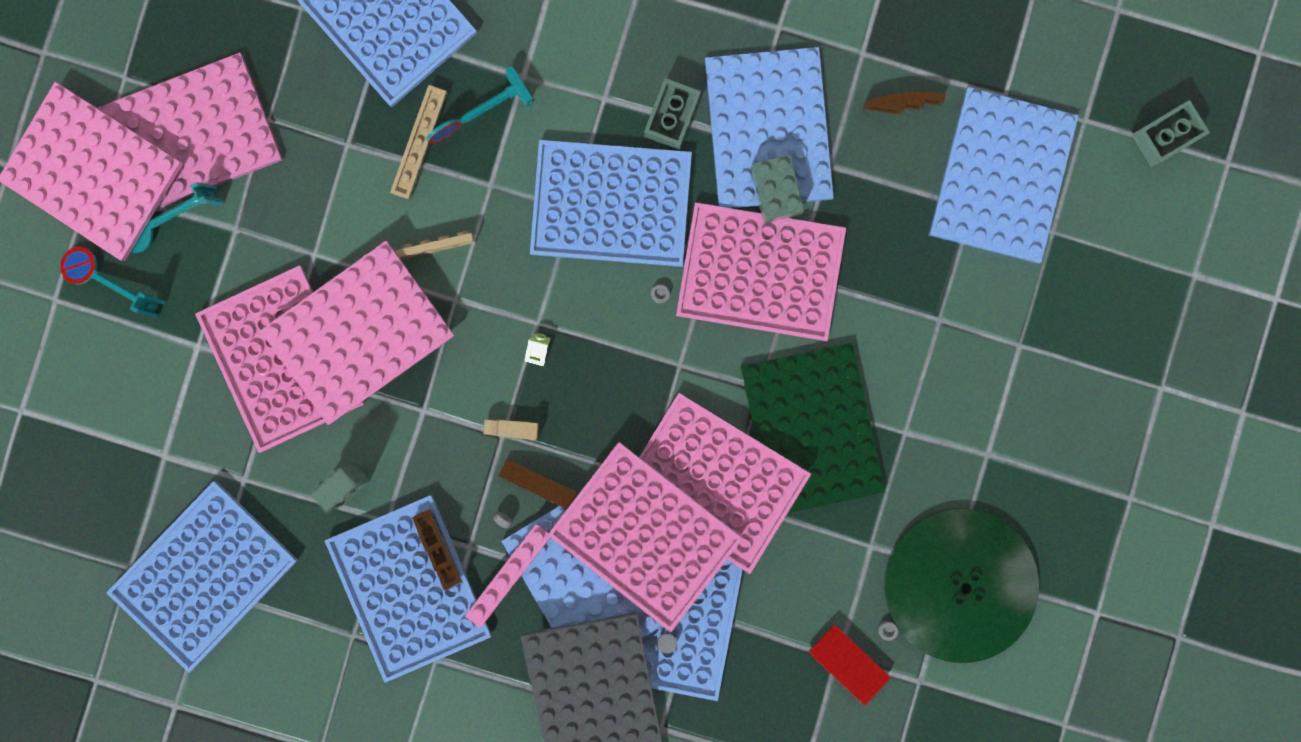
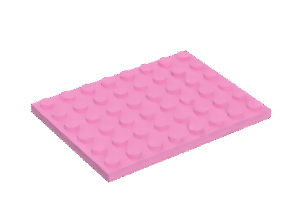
M241 53L98 107L104 113L183 163L157 209L194 195L190 185L195 182L217 186L283 160Z
M54 82L0 174V182L119 260L126 261L183 163L63 85Z
M695 203L676 316L828 341L846 228L791 218L764 224L761 213Z
M388 241L379 245L260 330L327 425L335 422L455 336Z
M300 265L195 314L259 453L326 423L260 331L314 292ZM361 402L350 411L365 405V402Z
M680 393L676 396L639 457L743 538L727 560L749 574L754 569L811 475Z
M620 442L548 534V536L670 632H672L743 539Z

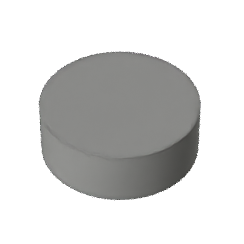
M658 284L651 290V298L658 304L665 303L670 297L668 287L663 284Z
M497 511L493 517L498 525L506 529L513 523L510 517L500 511Z
M886 620L878 626V633L882 639L891 641L897 637L898 627L892 621Z
M663 633L658 638V648L661 652L672 653L676 649L677 640L673 634Z

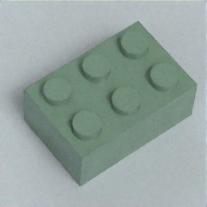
M664 78L645 128L644 137L680 150L700 99L701 91Z
M1188 100L1131 134L1150 167L1210 132L1191 101Z
M790 155L751 165L750 170L764 224L798 216L804 212Z
M355 464L336 467L328 474L329 478L324 482L320 481L313 487L315 491L311 496L327 513L345 505L370 481Z

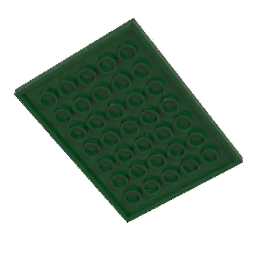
M853 342L740 366L756 441L811 474L788 513L885 492Z

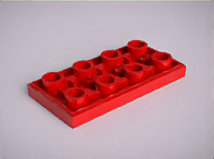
M835 624L808 651L864 706L891 679L884 670Z

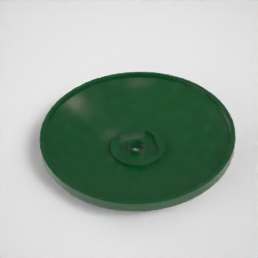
M956 508L930 514L917 521L904 532L889 556L884 577V592L891 618L902 635L911 644L936 659L954 663H972L1000 654L1012 646L1025 632L1036 610L1039 595V578L1036 563L1030 549L1012 527L988 513ZM963 583H969L970 590L967 593L961 592V585Z

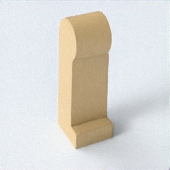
M484 419L483 434L533 441L538 440L539 423Z

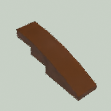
M904 92L885 95L866 101L863 109L901 115L905 108L921 110L925 103L940 106L945 101L946 93Z
M506 459L498 475L565 509L569 508L578 495L577 492Z
M429 509L412 517L423 548L428 553L443 590H449L463 583L432 511Z

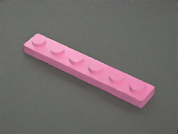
M535 524L465 617L479 628L483 626L551 538L548 536L549 532L539 524Z

